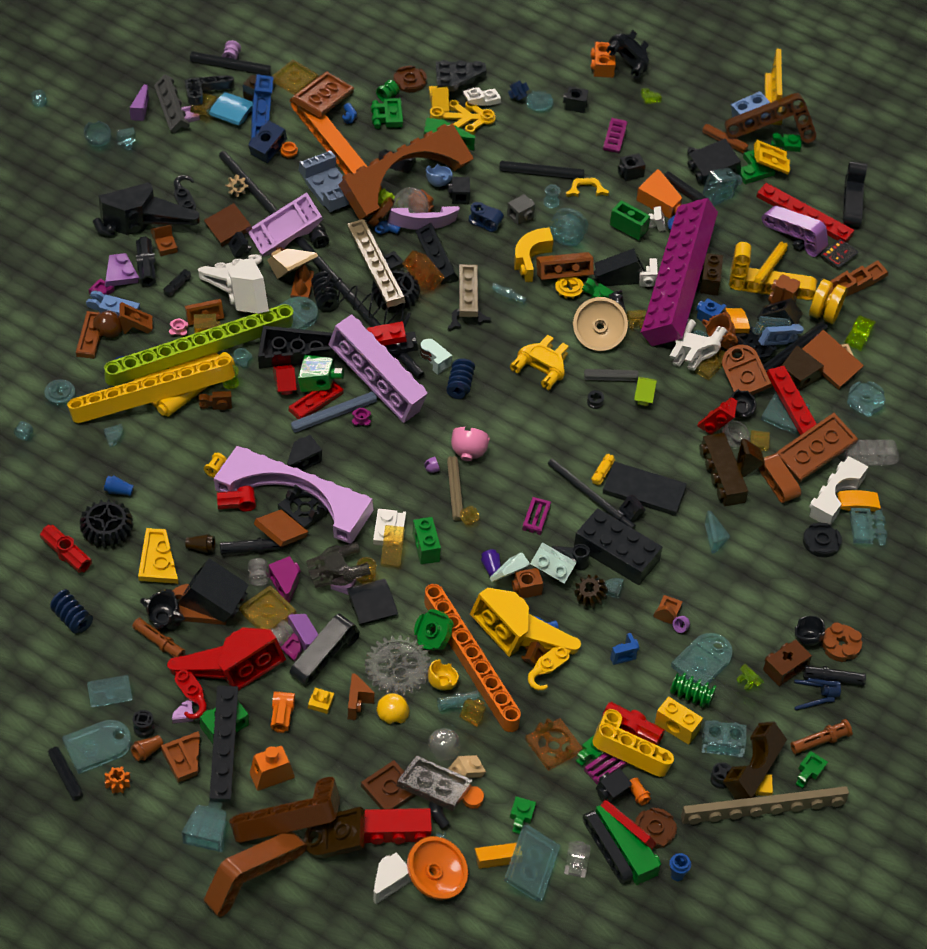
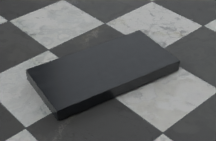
M614 461L602 493L622 500H626L629 495H635L642 506L676 516L687 483Z

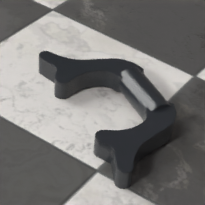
M455 309L452 312V322L448 326V331L461 329V324L457 320L459 318V309ZM478 309V325L491 323V317L483 315Z

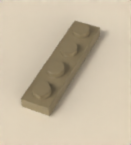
M459 265V317H478L477 265Z

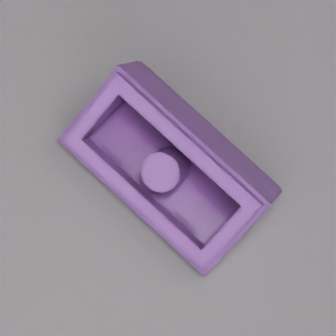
M306 614L288 615V624L299 637L302 648L305 651L318 636V633Z

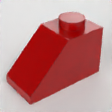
M292 365L274 366L273 373L277 392H281V395L292 394L293 390H297L295 368Z

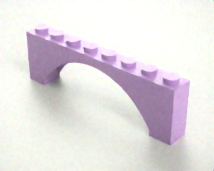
M236 446L213 478L215 490L219 492L237 491L242 486L256 487L276 484L294 487V485H297L324 504L334 522V538L352 544L373 512V499L365 494H359L350 488L341 487L332 481H326L314 474H308L298 468L290 467L283 462L272 460L265 455L254 453L247 448Z

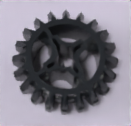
M397 269L391 271L404 295L405 303L388 307V312L391 309L395 310V312L399 309H410L411 305L415 306L416 301L419 299V282L416 280L415 275L411 276L410 272L405 273L404 270L397 271ZM373 281L371 289L373 300L376 301L377 305H381L385 301L375 281ZM386 303L381 307L382 309L387 307Z
M100 499L99 504L93 502L92 507L87 506L86 511L82 512V517L79 521L80 531L84 539H88L89 544L94 543L96 548L99 545H102L104 549L106 545H110L113 548L115 543L120 545L121 540L126 541L127 536H131L133 517L130 510L125 508L123 503L118 505L117 500L111 503L109 499L107 502H103Z

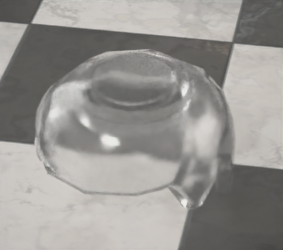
M731 420L722 429V433H725L730 447L739 448L741 439L748 441L750 439L746 426L739 421Z
M441 728L435 730L428 739L430 752H433L440 761H449L456 758L460 753V739L457 733L451 729Z

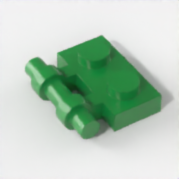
M401 98L384 99V103H379L377 100L372 101V123L376 129L381 127V123H386V127H403Z

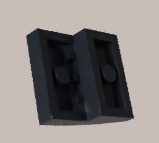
M386 579L347 588L358 625L398 615Z

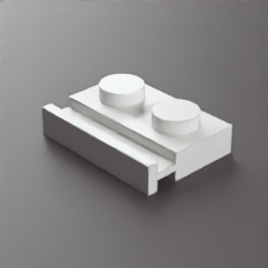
M378 509L373 544L392 547L393 545H398V547H401L406 512L397 513L395 510Z

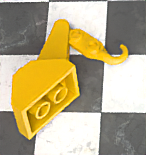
M486 588L479 593L470 612L474 620L509 657L516 653L520 646H530L531 641H536L546 650H550L538 659L534 669L528 674L529 685L539 691L547 689L548 685H538L535 682V677L549 674L567 662L569 654H576L581 646L578 638L566 634L530 615L529 606L516 592Z

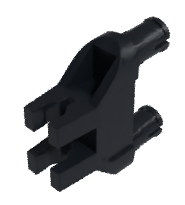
M634 30L630 31L629 35L616 34L612 36L606 49L607 53L610 52L609 55L614 56L618 52L633 67L630 72L631 76L635 74L633 77L639 78L641 73L645 72L649 66V58L646 52L649 44L643 41L640 45L634 40L637 36Z

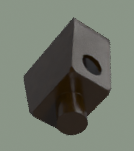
M799 346L795 347L782 364L787 369L798 390H802L823 376L824 365Z

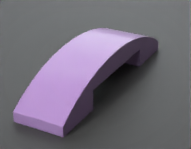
M459 206L442 207L440 212L409 213L408 208H391L388 223L416 230L432 223L436 229L456 221Z

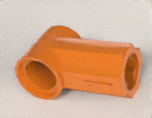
M274 691L271 729L278 733H284L289 730L291 711L293 712L295 693Z

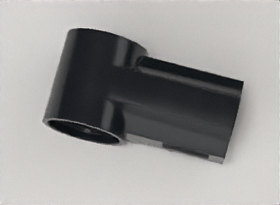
M577 544L574 547L552 545L553 549L576 561L575 569L583 570L589 566L590 549L584 544Z

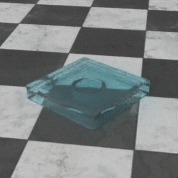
M775 392L761 420L796 434L797 428L777 392Z

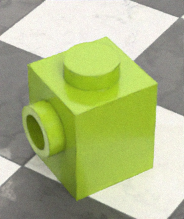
M638 377L634 400L638 401L637 404L648 406L649 403H653L657 380Z

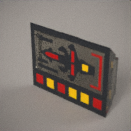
M839 239L820 255L827 264L833 268H839L859 252L842 239Z

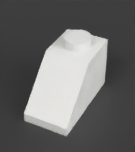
M397 852L391 856L384 857L378 865L373 898L375 904L411 882L407 865Z

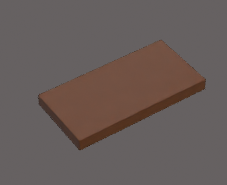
M326 71L294 95L292 102L321 118L352 94L354 87Z
M832 413L777 451L776 454L782 459L790 473L801 482L856 444L858 438L835 413Z

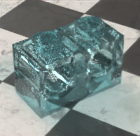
M705 720L702 733V752L743 757L746 748L747 725Z

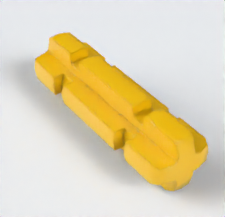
M606 454L595 471L596 473L591 478L594 485H601L615 461L613 455Z

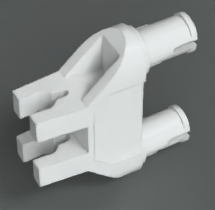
M688 319L683 339L675 340L676 345L669 355L670 358L674 359L673 365L680 367L685 360V362L689 363L688 369L695 370L702 360L715 355L719 351L723 336L727 334V330L724 327L717 326L711 337L693 334L691 332L696 327V322Z

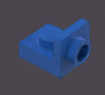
M631 633L627 634L625 644H618L612 647L611 661L613 665L636 660L639 643L637 639L633 638Z

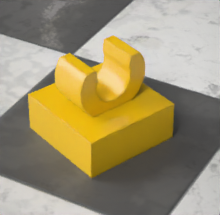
M315 688L308 703V709L328 714L334 700V693Z

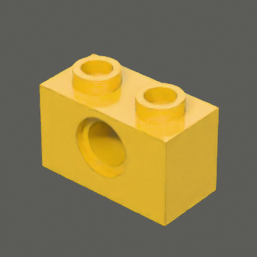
M668 697L657 710L654 724L689 745L700 732L703 718Z

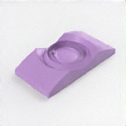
M306 192L252 226V230L248 231L264 257L271 255L278 247L285 248L295 238L309 234L323 220V217Z

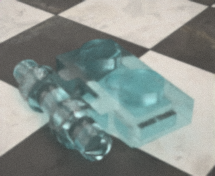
M851 508L850 519L853 543L873 544L874 538H876L879 545H885L887 531L884 528L886 521L882 511L876 510L875 515H871L870 508ZM872 524H875L877 529H873Z

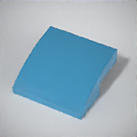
M225 92L213 104L208 115L240 125L246 121L247 114L252 111L253 102Z

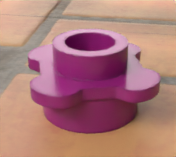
M358 408L352 412L354 416L352 420L353 425H370V411L365 408Z

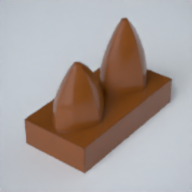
M305 264L300 269H296L291 300L309 302L312 289L311 280L314 276V271L308 270Z
M221 299L185 306L188 325L224 318Z

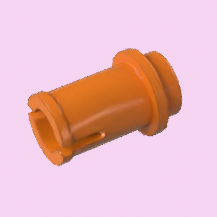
M638 778L631 779L632 786L630 790L635 796V802L640 805L647 804L651 800L650 792L644 789Z

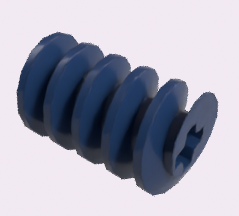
M456 359L452 363L446 389L449 396L455 399H462L470 392L475 364L471 360Z
M67 589L60 591L52 599L50 609L70 628L71 632L81 633L90 627L93 622V616L89 615V612L84 610L82 605H79V601L75 600L74 596L70 595Z

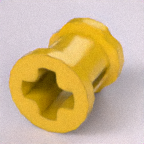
M214 453L210 463L204 466V472L214 478L227 460L226 457L221 453Z

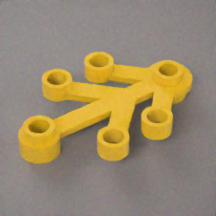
M456 100L449 101V110L459 113H447L441 107H433L430 110V118L441 120L456 119L458 121L453 123V125L459 128L471 120H477L465 127V131L472 135L475 134V129L483 124H492L496 120V116L491 109L482 110L477 105L470 104L468 101L465 104V108Z

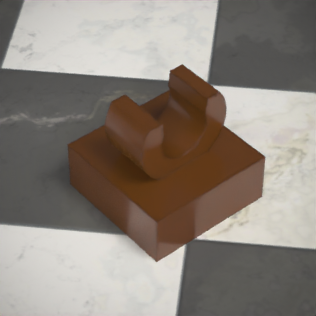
M531 641L530 646L525 647L527 650L526 655L521 656V658L534 668L538 659L548 651L540 643Z

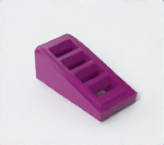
M611 118L603 150L620 153L627 129V121Z

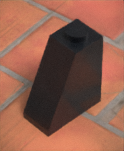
M634 248L594 263L596 269L594 271L596 281L600 280L604 286L639 284L640 272H646Z

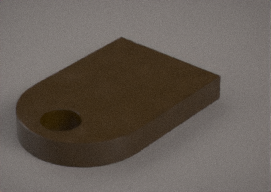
M360 806L337 812V817L332 822L308 827L304 836L307 851L314 857L323 859L364 849L365 810ZM319 835L318 840L312 843L313 838Z

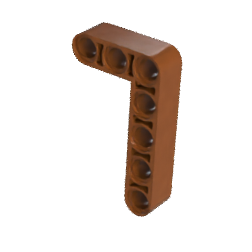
M290 831L228 857L218 867L204 897V903L218 917L224 916L232 908L244 882L300 857L305 852L307 844L294 831Z

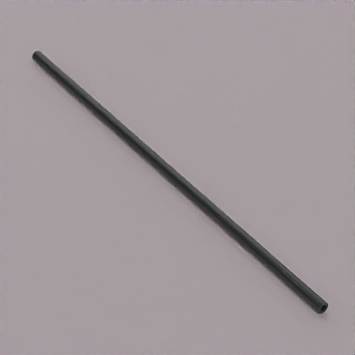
M226 151L220 152V159L235 175H239V179L246 178L244 181L248 185L246 188L271 215L278 211ZM302 236L294 239L303 251L317 253ZM319 255L312 260L321 271L331 272L334 282L339 278ZM340 280L335 284V287L338 290L340 287ZM342 281L340 293L345 296L350 289ZM351 291L346 299L353 306L355 295ZM357 297L354 308H356L361 303V301ZM363 304L356 310L371 327L381 325L374 316L372 318L368 317L369 310ZM407 353L396 354L417 379H421L425 375L423 370Z

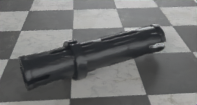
M259 537L257 540L220 542L221 555L257 551L258 553H263V551L280 550V546L271 538L261 539Z
M805 665L803 672L804 678L839 681L841 683L864 686V681H866V673L828 669V666L821 668Z

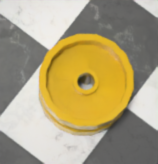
M823 279L813 297L809 316L818 319L824 312V321L834 324L843 306L848 288L837 285L832 292L833 282Z

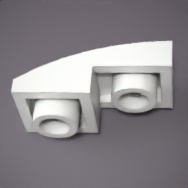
M478 87L463 91L467 101L473 105L486 106L501 103V97L496 89L482 92Z

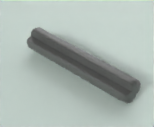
M585 369L584 371L585 380L638 381L639 377L637 370Z

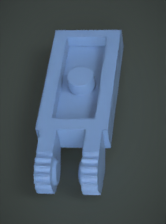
M95 290L90 294L92 299L86 301L87 307L99 312L110 310L117 313L118 316L119 304L121 302L138 310L140 309V303L104 295L102 292Z
M799 324L766 327L758 341L763 346L793 343L799 338L797 334H802L804 328Z

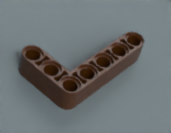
M793 93L732 117L724 124L728 136L737 138L793 116L802 140L810 143L816 139V131L807 105L799 93ZM796 100L801 101L799 105H793ZM779 107H785L782 112H777ZM769 113L766 118H761L762 114ZM800 116H806L804 120H798ZM748 119H752L751 124H745ZM731 126H737L735 130H729ZM807 130H811L809 135H804Z
M325 777L318 780L313 798L233 816L229 822L235 841L244 842L332 822L337 817L340 802L334 777Z

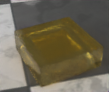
M751 430L750 442L761 448V450L768 451L770 432Z

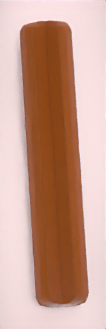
M705 124L702 132L718 141L726 138L732 148L742 153L747 151V143L737 138H731L727 133L709 124Z

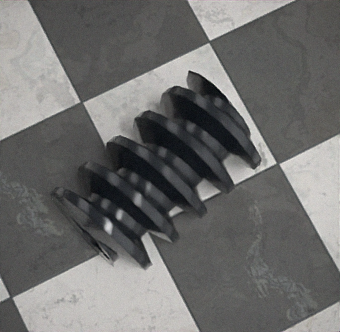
M328 271L317 273L311 280L317 308L323 312H332L340 304L337 301L338 295L335 285L327 294L322 295L320 293L330 273ZM332 275V277H331V279H330V281H329V283H328V285H327V287H326L324 293L333 285V283H334L333 275Z

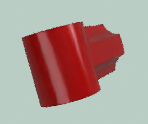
M242 486L237 491L216 492L218 510L239 508L241 511L248 512L256 507L255 491L251 486Z

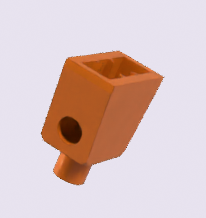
M282 746L268 747L266 751L258 753L253 757L250 776L257 791L295 778Z

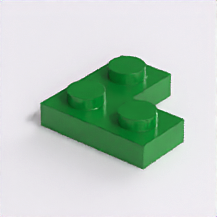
M754 150L744 153L743 158L748 165L741 167V173L737 174L744 184L775 175V169L756 161Z

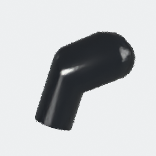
M100 218L93 220L98 234L108 237L115 234L116 227L113 224L104 226Z
M438 799L431 800L428 808H430L432 817L442 829L450 822L443 813L442 802Z

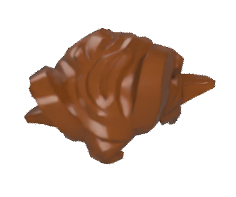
M728 312L712 316L709 321L703 319L702 323L705 326L708 337L712 336L717 326L724 327L727 330V334L723 336L721 341V347L730 349L738 344L735 326Z

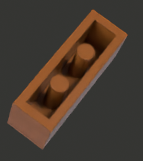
M589 252L536 257L537 275L541 280L594 275L593 256Z

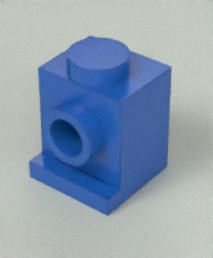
M708 298L705 302L700 301L696 308L698 311L696 319L709 321L712 316L725 312L727 305H720Z

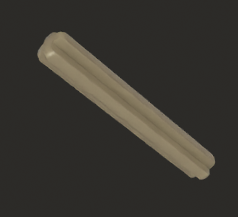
M450 456L448 457L447 464L452 516L454 521L463 520V506L458 458Z

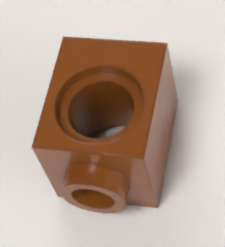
M533 568L515 572L512 588L519 597L528 598L542 595L544 583L539 569Z

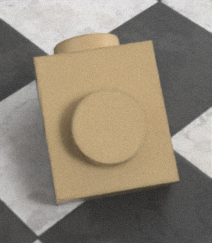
M477 755L458 756L448 768L456 785H461L466 778L482 777L486 773Z

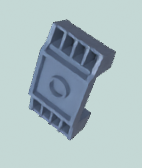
M331 151L299 163V172L322 206H325L332 212L350 204L338 185L343 181V175L337 169L336 156Z

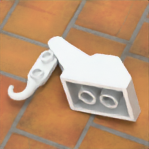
M249 255V259H235L231 263L225 264L221 262L215 264V267L204 266L198 269L201 280L207 281L230 293V304H234L237 311L251 313L269 311L264 278L257 267L262 262L260 255Z

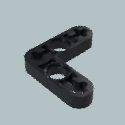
M229 75L189 78L185 80V89L190 105L203 104L202 91L224 90L234 87V77Z

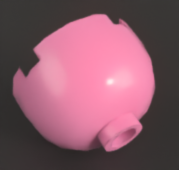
M458 427L453 430L451 446L453 451L462 460L472 461V459L483 456L487 451L490 438H488L489 435L484 431L476 428H471V431H464L465 427Z

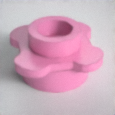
M178 318L170 322V335H187L186 328L188 323Z

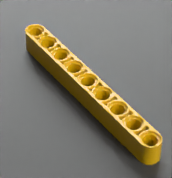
M220 356L71 399L67 406L73 422L82 423L231 380L235 376V371L231 358L229 356Z

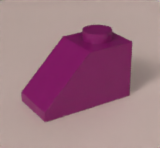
M289 556L268 565L269 578L285 605L290 604L299 583L300 574L299 565L297 562L294 563Z

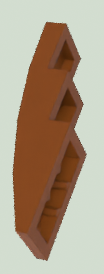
M878 260L866 268L862 265L851 273L846 271L832 279V292L837 285H842L848 288L846 296H849L888 276V271Z

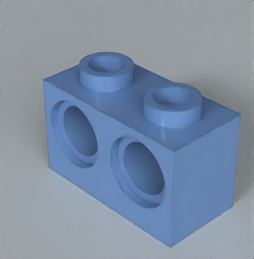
M761 91L732 103V117L768 104L770 101ZM769 113L762 114L761 118L767 117ZM748 119L745 124H751L753 120Z

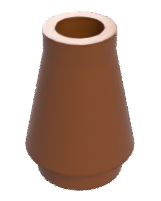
M159 735L135 741L134 745L131 746V753L137 761H144L163 745V741Z

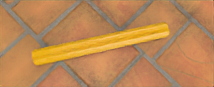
M782 241L777 245L754 276L755 284L761 285L787 251V243Z

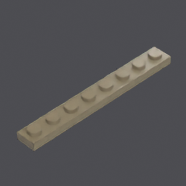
M361 219L348 223V230L387 307L405 303L404 295L365 220Z
M847 786L689 805L683 806L681 819L683 824H698L704 821L717 822L728 818L739 819L744 816L758 817L769 813L780 814L785 811L798 812L809 808L839 807L846 804L849 792Z

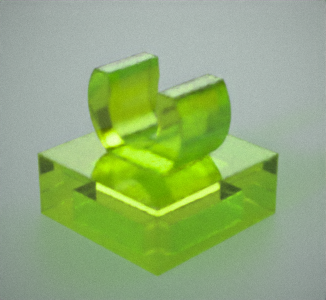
M746 664L740 668L744 674L739 675L737 681L741 683L744 679H747L748 682L744 686L746 690L751 689L753 683L759 686L764 681Z

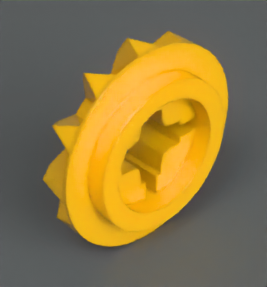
M574 276L559 278L555 286L559 296L564 295L565 298L571 297L574 299L575 296L580 297L584 284L578 277Z

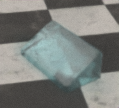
M128 675L87 682L91 707L132 700Z

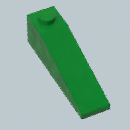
M600 805L597 806L595 812L631 868L632 880L635 885L658 876L661 867L659 857L656 854L654 855L644 842Z

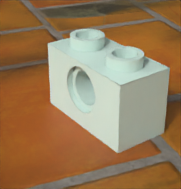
M542 542L530 564L565 584L576 561Z

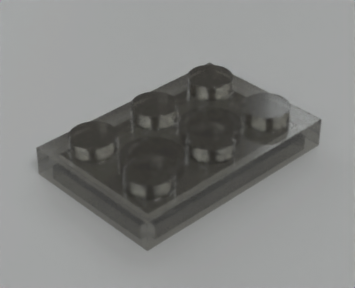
M417 755L397 780V787L454 811L472 787L473 780Z

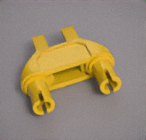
M547 335L540 343L522 347L517 353L518 357L510 364V369L513 372L515 371V373H519L526 364L531 365L548 374L541 381V385L550 390L556 381L564 378L563 361L568 356L566 351L569 349V346L562 343L554 351L551 344L554 338Z

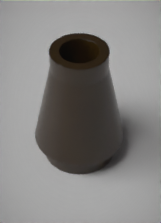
M205 534L186 537V549L208 554L215 551V536Z

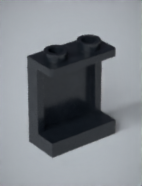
M726 138L689 153L688 167L691 171H694L696 180L701 182L703 187L707 186L708 179L732 170L735 175L741 173V161Z

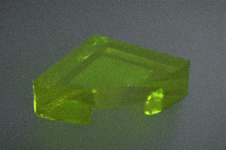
M641 88L640 93L645 104L661 102L662 96L658 92L655 93L649 91L648 88Z

